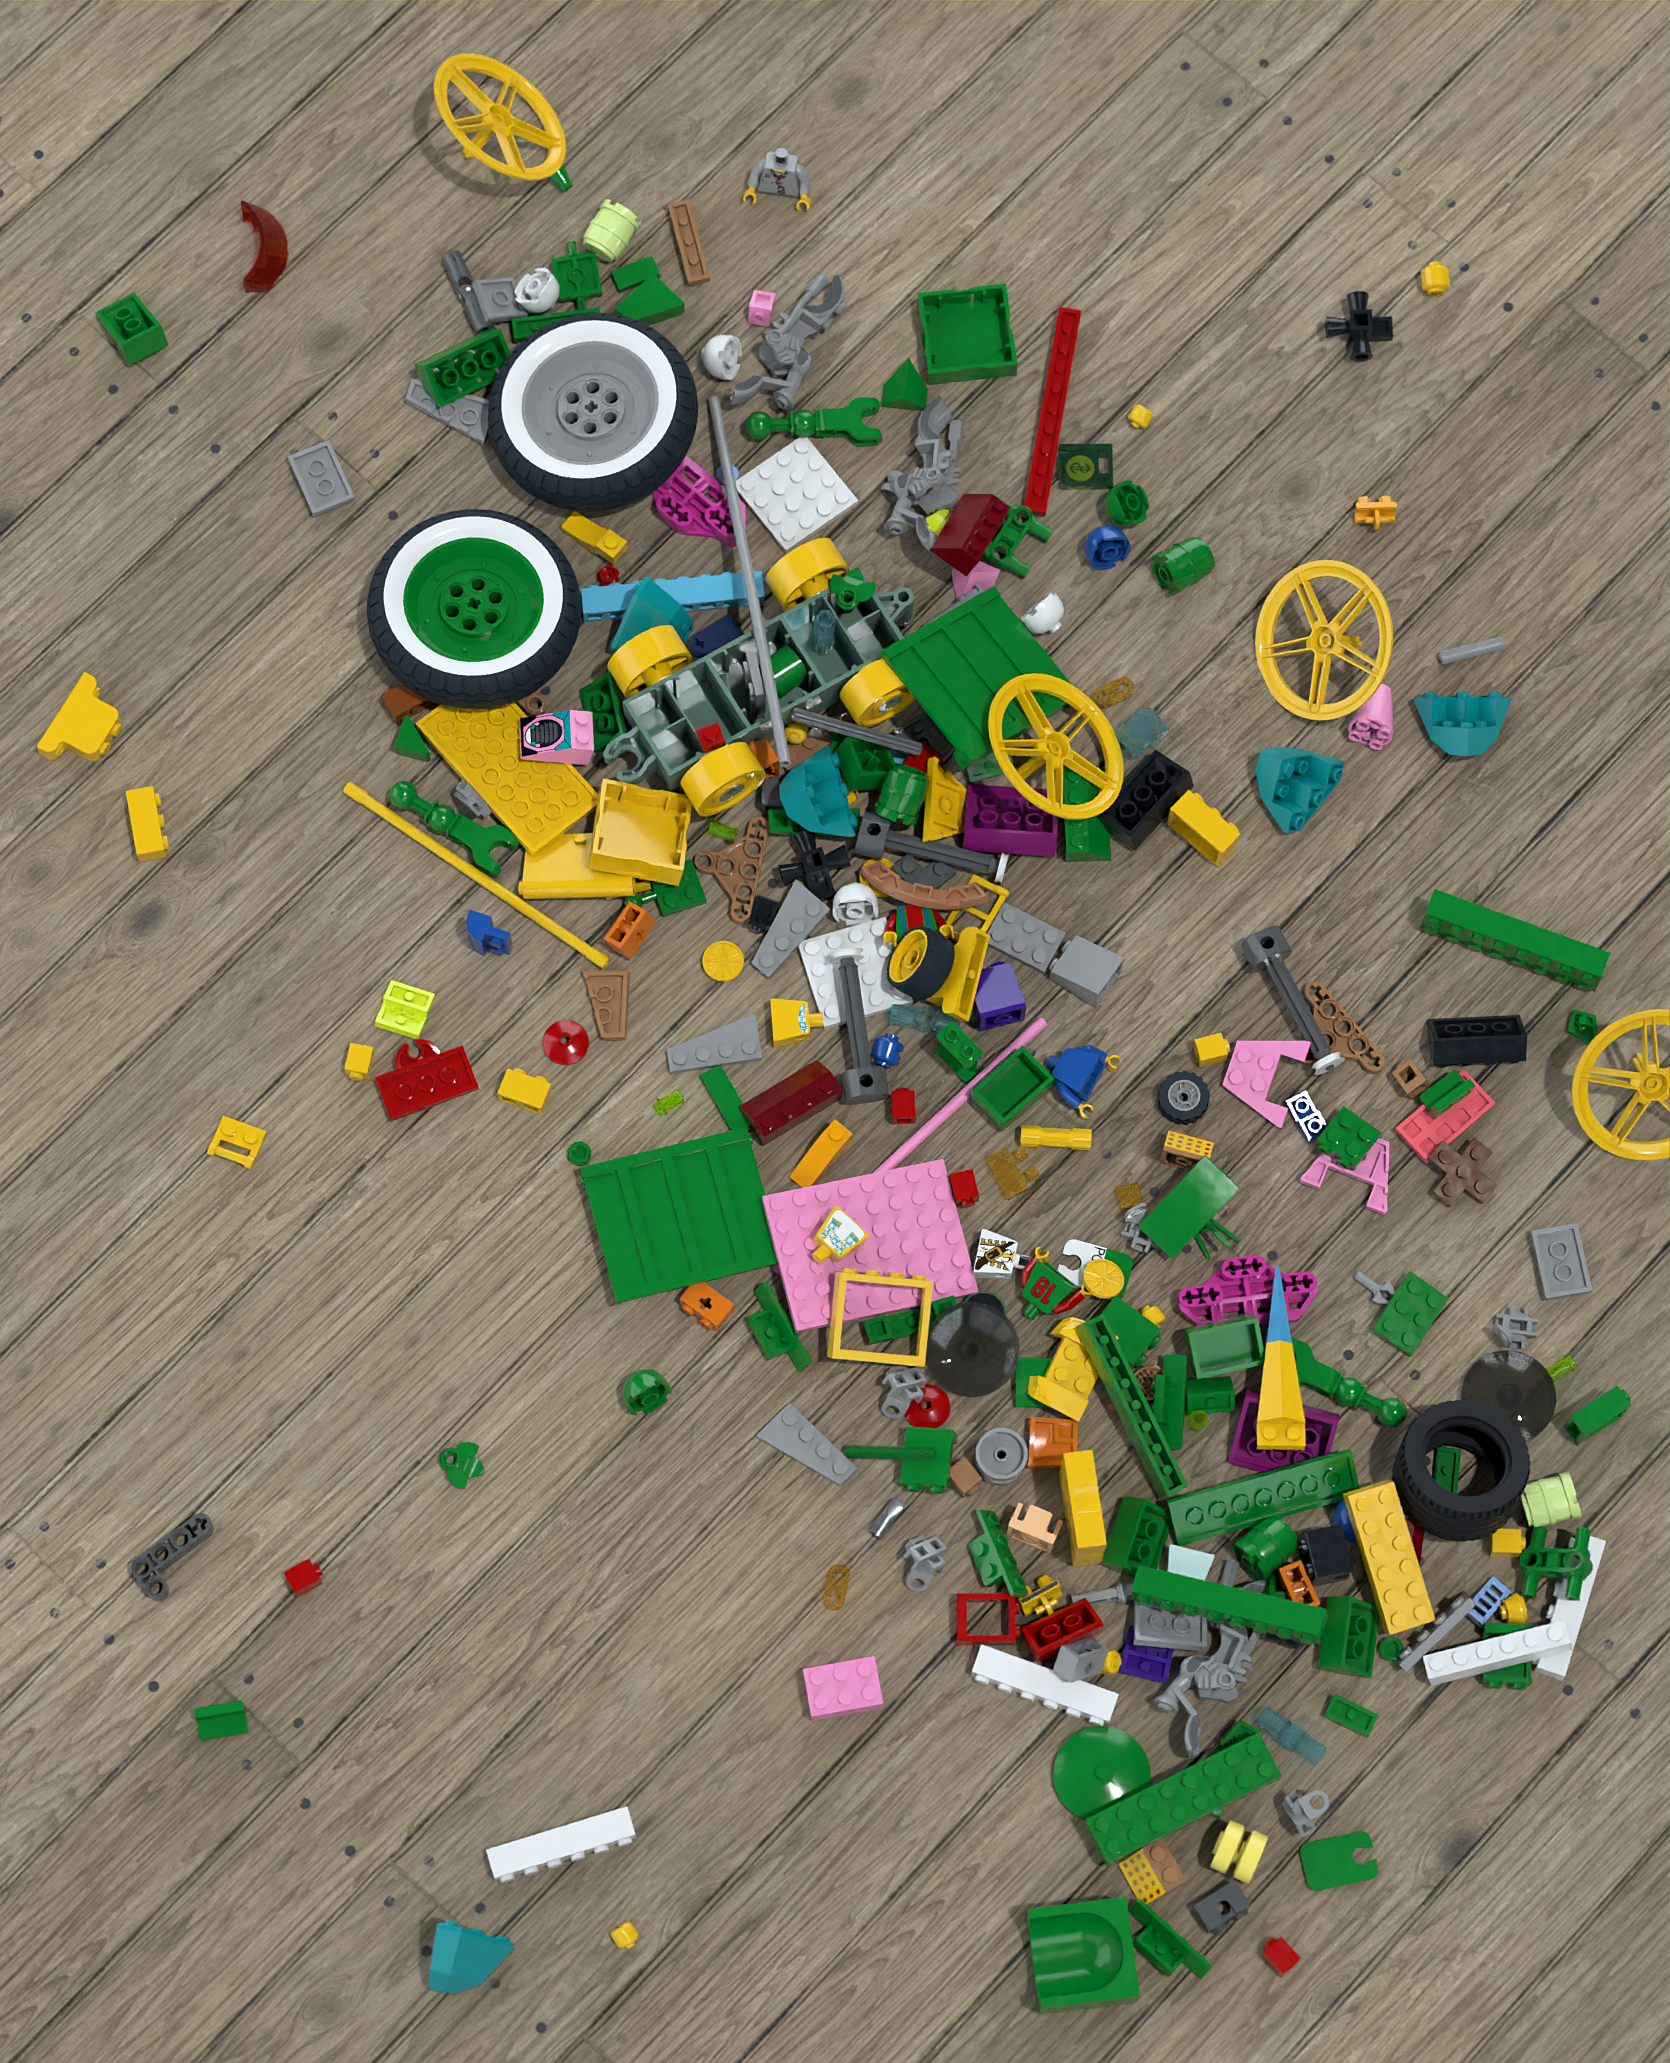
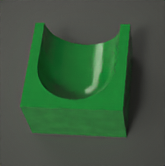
M1126 1897L1028 1909L1026 1922L1039 2015L1137 2003L1140 1991Z

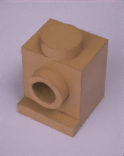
M1411 1059L1399 1063L1396 1066V1070L1392 1072L1412 1099L1432 1086ZM1411 1076H1415V1078L1409 1082V1078Z

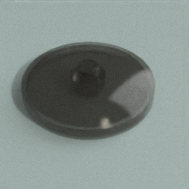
M962 1302L944 1310L931 1324L928 1330L925 1360L930 1373L943 1388L964 1397H980L995 1392L1013 1375L1020 1354L1019 1338L1012 1322L997 1308L982 1302Z
M1504 1350L1485 1355L1473 1364L1463 1380L1460 1400L1479 1402L1499 1411L1511 1420L1521 1432L1522 1438L1528 1442L1542 1433L1551 1421L1556 1407V1390L1550 1374L1536 1359L1521 1352Z

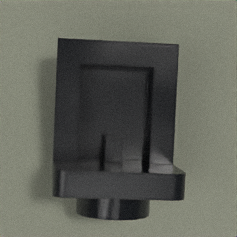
M758 894L747 924L752 925L751 929L759 932L769 930L775 919L780 902Z

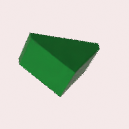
M407 715L403 719L395 743L396 754L429 762L431 761L430 752L409 715Z

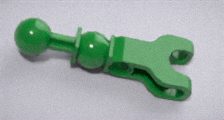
M858 397L853 399L845 408L815 410L814 414L804 409L793 414V410H790L789 418H771L766 412L756 411L751 413L745 421L748 435L758 440L766 438L771 432L789 431L790 438H793V434L800 438H807L815 433V437H843L857 447L876 446L882 442L881 431L878 428L866 427L861 421L864 417L877 414L880 409L879 400L872 397Z
M396 782L389 791L390 802L396 808L402 810L412 808L424 815V823L426 825L429 824L435 832L446 833V837L471 852L475 867L492 878L499 876L501 868L499 863L490 856V852L496 847L515 850L520 845L514 833L501 825L482 827L459 813L456 814L450 806L439 805L438 800L430 804L418 796V791L411 782Z
M1291 1337L1299 1387L1309 1388L1331 1399L1335 1397L1342 1406H1355L1354 1410L1356 1411L1361 1405L1376 1412L1380 1422L1387 1427H1398L1406 1420L1407 1408L1401 1400L1397 1398L1381 1400L1366 1393L1367 1385L1363 1388L1356 1378H1343L1344 1374L1315 1360L1313 1352L1307 1343Z

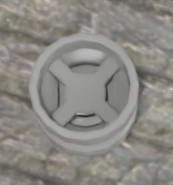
M896 470L890 471L887 476V483H884L880 490L886 498L892 501L898 500L894 490V480L900 475H905Z

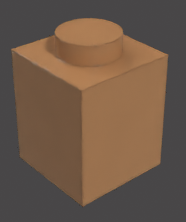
M965 1457L951 1467L949 1481L963 1498L968 1494L972 1497L981 1490L982 1487L980 1485L983 1478Z

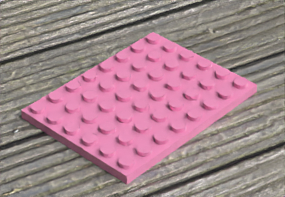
M944 1159L762 1196V1203L796 1333L830 1326L835 1272H843V1268L857 1269V1274H866V1270L880 1271V1276L889 1277V1272L903 1273V1278L912 1279V1274L924 1275L926 1280L933 1281L931 1302L953 1295L955 1299L963 1298L978 1292ZM837 1205L870 1236L862 1246L840 1262L836 1263L828 1257L823 1264H819L812 1257V1253L818 1248L813 1239L833 1208ZM847 1280L843 1323L920 1307L922 1287Z

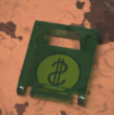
M1112 444L1058 445L1059 452H1067L1058 454L1059 481H1061L1059 482V489L1110 490L1113 487ZM1099 459H1107L1108 473H1100L1099 475Z

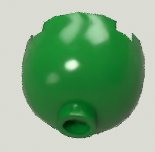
M1131 480L1116 484L1108 491L1105 497L1104 506L1108 517L1113 523L1123 527L1142 523L1147 518L1145 514L1146 510L1149 509V502L1145 491L1140 485L1135 486L1132 483L1134 481Z
M643 1369L631 1373L623 1386L622 1395L628 1410L632 1414L638 1415L636 1411H643L644 1414H648L660 1408L667 1402L666 1395L668 1392L671 1395L672 1391L662 1374L655 1370Z

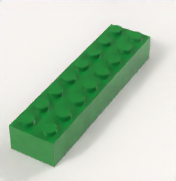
M1437 889L1433 891L1420 926L1427 934L1441 935L1446 937V940L1456 944L1460 942L1468 945V948L1479 952L1482 950L1490 953V956L1495 959L1504 958L1512 961L1511 963L1517 967L1526 966L1534 969L1533 971L1539 975H1550L1561 983L1575 984L1583 991L1595 992L1610 956V952Z
M1258 1732L1087 1818L1084 1825L1105 1866L1108 1867L1155 1841L1165 1838L1279 1780L1282 1775Z

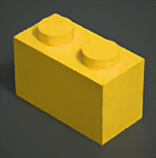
M507 1068L497 1094L498 1099L502 1102L543 1115L552 1092V1086L549 1080L544 1077L536 1076L534 1078L528 1076L521 1069L514 1068V1070Z

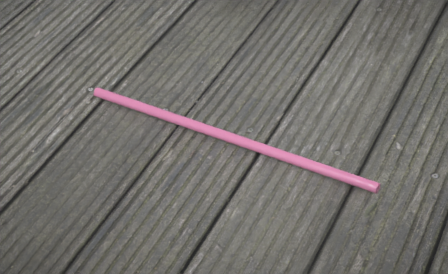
M1039 1017L873 1173L891 1170L900 1164L971 1097V1091L1022 1045L1025 1047L1047 1026L1046 1021ZM778 1264L773 1265L771 1268L777 1275L780 1276L781 1273Z

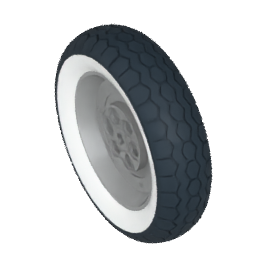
M589 313L566 317L552 322L528 336L511 352L500 368L491 390L488 405V428L491 442L501 465L508 475L523 490L535 498L555 507L582 512L605 511L623 507L644 498L659 488L672 476L684 460L692 444L698 420V397L695 382L686 361L675 346L658 331L640 321L608 313ZM599 390L598 392L591 394L592 391ZM578 400L577 403L570 404L572 401ZM612 400H617L615 403H609ZM574 420L577 421V422L574 423V424H569L571 421H574ZM616 420L614 423L608 424L609 421ZM595 430L593 434H587L589 431Z

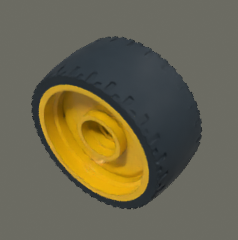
M924 926L913 927L899 939L897 946L894 947L887 966L888 982L897 990L912 998L924 1000L931 997L943 986L951 972L955 959L954 945L946 937Z

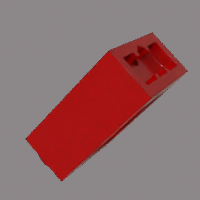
M957 1593V1645L1014 1646L1015 1639H1020V1624H1015V1615L1020 1614L1019 1600H1015V1596H1011L1010 1593ZM967 1602H1008L1009 1635H967Z

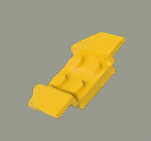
M1069 1317L1063 1319L1050 1333L1053 1336L1062 1338L1044 1378L1039 1375L1030 1376L1028 1394L1079 1422L1089 1402L1087 1399L1099 1373L1076 1328L1087 1321Z

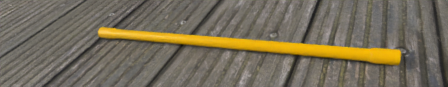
M353 782L347 783L343 790L344 794L369 808L583 954L589 961L601 969H605L609 964L610 957L566 930L371 797L365 790Z

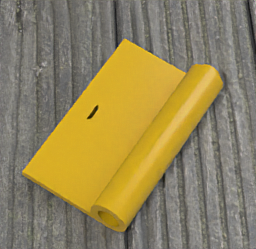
M593 833L562 834L533 857L525 850L523 881H519V895H523L525 900L635 896L636 890L633 887H635L636 882L635 877L588 868Z

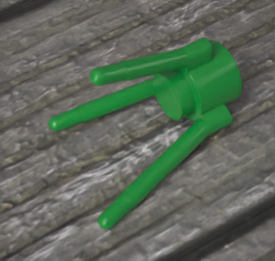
M1213 1218L1199 1231L1204 1234L1209 1230L1228 1249L1231 1248V1244L1213 1226L1236 1243L1240 1242L1239 1238ZM1198 1232L1194 1237L1206 1259L1209 1260L1211 1258Z

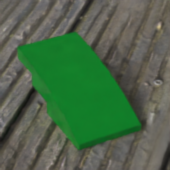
M1204 1155L1139 1224L1138 1228L1173 1259L1239 1189V1186Z

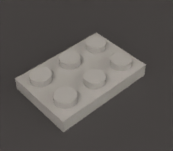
M329 440L287 456L313 517L355 501L354 494Z
M753 651L746 653V661L743 662L744 683L746 691L749 693L751 712H756L757 719H761L763 714L766 713L765 691L756 654Z
M1005 902L987 933L990 935L988 947L1042 974H1045L1066 936L1065 932Z
M1577 1223L1530 1232L1545 1301L1592 1292Z
M1134 1602V1645L1206 1652L1207 1619L1197 1615L1196 1617H1189L1181 1611L1173 1610L1169 1612L1160 1609L1159 1606L1151 1604L1143 1606Z

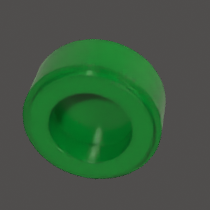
M581 1141L573 1143L568 1149L569 1161L575 1166L586 1165L591 1159L589 1145Z
M1387 1637L1382 1640L1378 1650L1383 1660L1395 1662L1400 1658L1399 1654L1404 1649L1402 1642L1398 1638Z

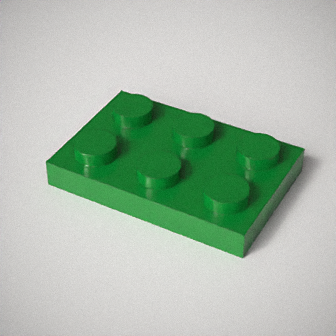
M1410 1271L1402 1280L1371 1330L1410 1357L1449 1298Z

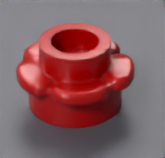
M606 565L598 572L597 578L603 586L618 583L619 571L611 565Z

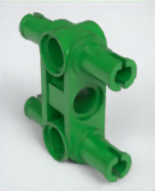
M1003 501L1011 508L1005 517V524L995 540L990 542L983 557L990 566L1001 568L1002 570L1009 569L1025 578L1031 566L1014 557L1015 550L1026 533L1030 532L1047 543L1053 530L1036 521V516L1033 515L1028 507L1011 506ZM1022 516L1025 518L1026 522L1021 523L1016 519V517ZM994 552H1000L1004 558H996Z
M1533 1526L1530 1546L1520 1556V1564L1524 1576L1521 1596L1527 1599H1536L1538 1583L1541 1578H1566L1568 1582L1565 1598L1571 1601H1580L1582 1583L1593 1570V1564L1590 1560L1591 1554L1588 1550L1591 1530L1577 1527L1574 1546L1571 1549L1544 1548L1548 1529L1543 1526Z

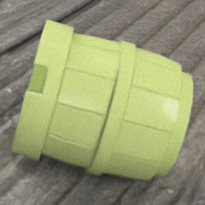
M609 199L603 201L600 211L591 220L583 236L584 241L582 244L591 253L595 252L597 257L604 261L612 262L617 260L623 250L627 248L634 232L638 231L642 222H636L637 216L621 204L616 203L615 206L609 204L611 201Z
M1568 1472L1560 1473L1556 1477L1539 1479L1538 1481L1526 1484L1520 1500L1529 1527L1555 1525L1570 1518L1573 1520L1582 1517L1574 1485Z

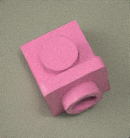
M754 290L749 305V324L770 326L776 293Z

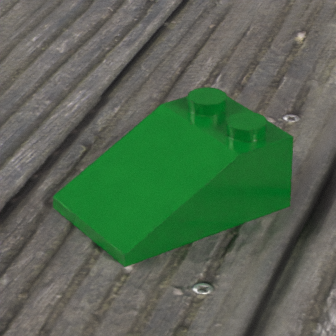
M135 293L95 312L119 353L129 365L137 363L169 345L161 324Z

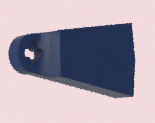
M727 614L696 634H693L686 641L685 646L692 656L702 658L744 635V633L732 617Z

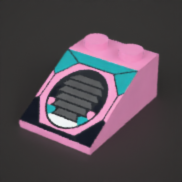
M566 710L520 718L521 759L580 765L589 764L594 751L592 712Z

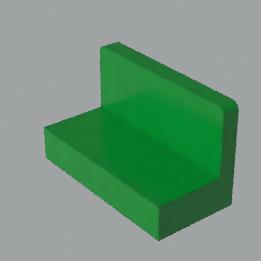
M1453 1070L1422 1093L1419 1099L1436 1119L1469 1095L1475 1085L1470 1079L1464 1081L1459 1073Z
M1231 1377L1187 1380V1414L1199 1415L1235 1411V1391Z
M243 1701L194 1709L201 1741L248 1733L246 1710Z

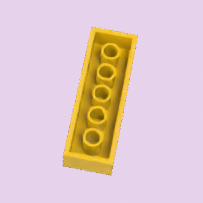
M1385 1480L1344 1493L1343 1498L1384 1632L1391 1635L1435 1621L1394 1482Z

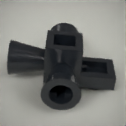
M1354 291L1346 296L1350 307L1347 320L1326 316L1325 336L1330 338L1348 334V342L1353 341L1350 358L1353 361L1362 362L1373 357L1369 341L1393 340L1392 316L1372 317V309H1367L1369 294L1364 291Z
M804 830L795 834L793 840L801 851L800 863L778 865L784 887L805 876L809 891L820 901L834 898L836 893L829 875V869L851 866L845 845L824 855L822 847H816L815 832Z

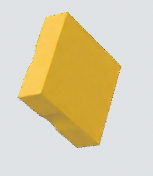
M603 778L598 794L588 868L679 886L684 871L687 848L686 833L690 824L692 803L688 796L664 790L645 789L634 784Z
M1093 1451L1063 1453L1059 1479L1072 1566L1080 1567L1101 1564L1107 1543Z

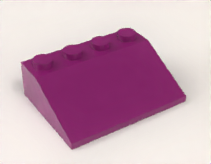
M967 784L963 849L980 852L1002 853L1003 851V853L1010 852V854L1055 857L1058 817L1035 806L1015 787ZM1034 789L1047 798V789Z
M1247 1389L1228 1463L1264 1473L1330 1454L1340 1414L1304 1404L1302 1405L1305 1417V1450L1257 1449L1256 1425L1260 1392Z

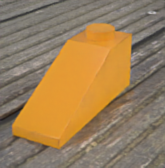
M835 1119L819 1136L789 1178L800 1188L813 1186L853 1142V1133Z

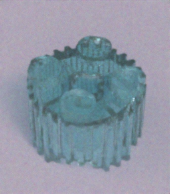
M1143 706L1132 714L1133 717L1125 726L1121 724L1115 731V734L1118 736L1117 738L1135 759L1139 758L1148 746L1151 749L1156 747L1162 741L1160 737L1169 731L1167 725L1150 707L1145 709Z

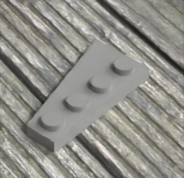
M412 379L405 398L407 403L485 445L489 434V400L467 394L442 407H438L421 381Z
M795 880L753 958L752 965L770 979L831 911L830 908Z
M755 1014L667 1049L670 1074L709 1069L720 1064L721 1066L762 1060Z
M790 1403L756 1435L757 1439L768 1443L774 1449L792 1457L798 1463L804 1464L840 1487L857 1471V1467Z
M1465 1591L1435 1619L1428 1629H1425L1417 1636V1641L1411 1647L1407 1646L1399 1654L1400 1659L1397 1662L1406 1672L1476 1605Z

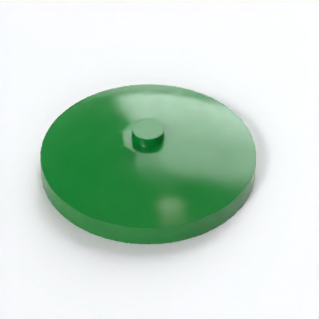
M1108 1726L1089 1727L1071 1736L1061 1747L1053 1769L1054 1786L1060 1801L1070 1813L1083 1821L1149 1788L1151 1780L1149 1760L1141 1745L1126 1732Z

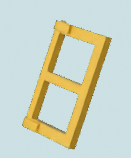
M973 874L968 884L976 882L978 886L1000 897L989 915L973 907L953 909L946 922L952 926L960 910H963L985 921L980 930L986 933L1010 892ZM954 931L953 940L958 942L960 933Z

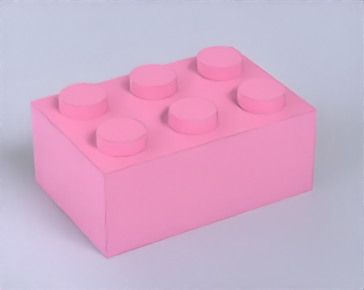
M875 1656L803 1669L811 1721L883 1709Z

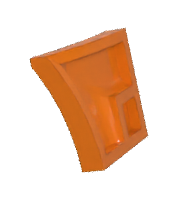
M1030 1417L1026 1469L1060 1468L1063 1453L1077 1452L1078 1422L1069 1419Z

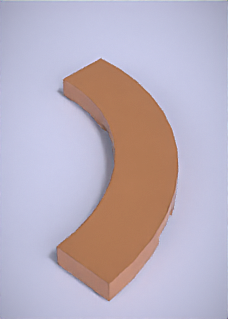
M881 861L864 866L860 870V874L883 893L897 900L920 907L962 909L978 906L988 901V896L976 882L963 886L948 887V890L933 889V886L915 882L914 885L902 880L901 876L887 868Z

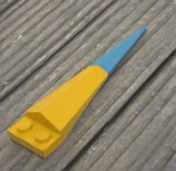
M1277 1265L1274 1276L1256 1425L1257 1449L1305 1450V1417L1281 1274Z

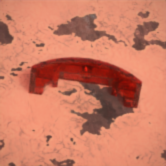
M242 200L243 222H250L253 225L254 231L259 232L260 248L257 259L248 274L243 277L245 292H268L274 287L273 284L280 275H283L289 256L287 237L279 221L270 212Z

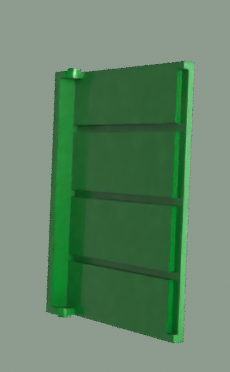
M995 586L883 649L880 653L881 657L955 747L956 750L953 753V757L962 770L993 753L988 729L989 710L996 693L1004 684L1017 676L1032 673L1050 675L1070 683L1002 599L1001 593ZM1031 692L1047 719L1070 706L1065 701L1050 694ZM1014 697L1009 702L1003 715V740H1014L1033 728L1017 697Z
M747 1127L581 1167V1184L584 1185L588 1195L617 1305L622 1302L778 1264L762 1203V1196L766 1195L751 1145L753 1144L752 1137L749 1135Z

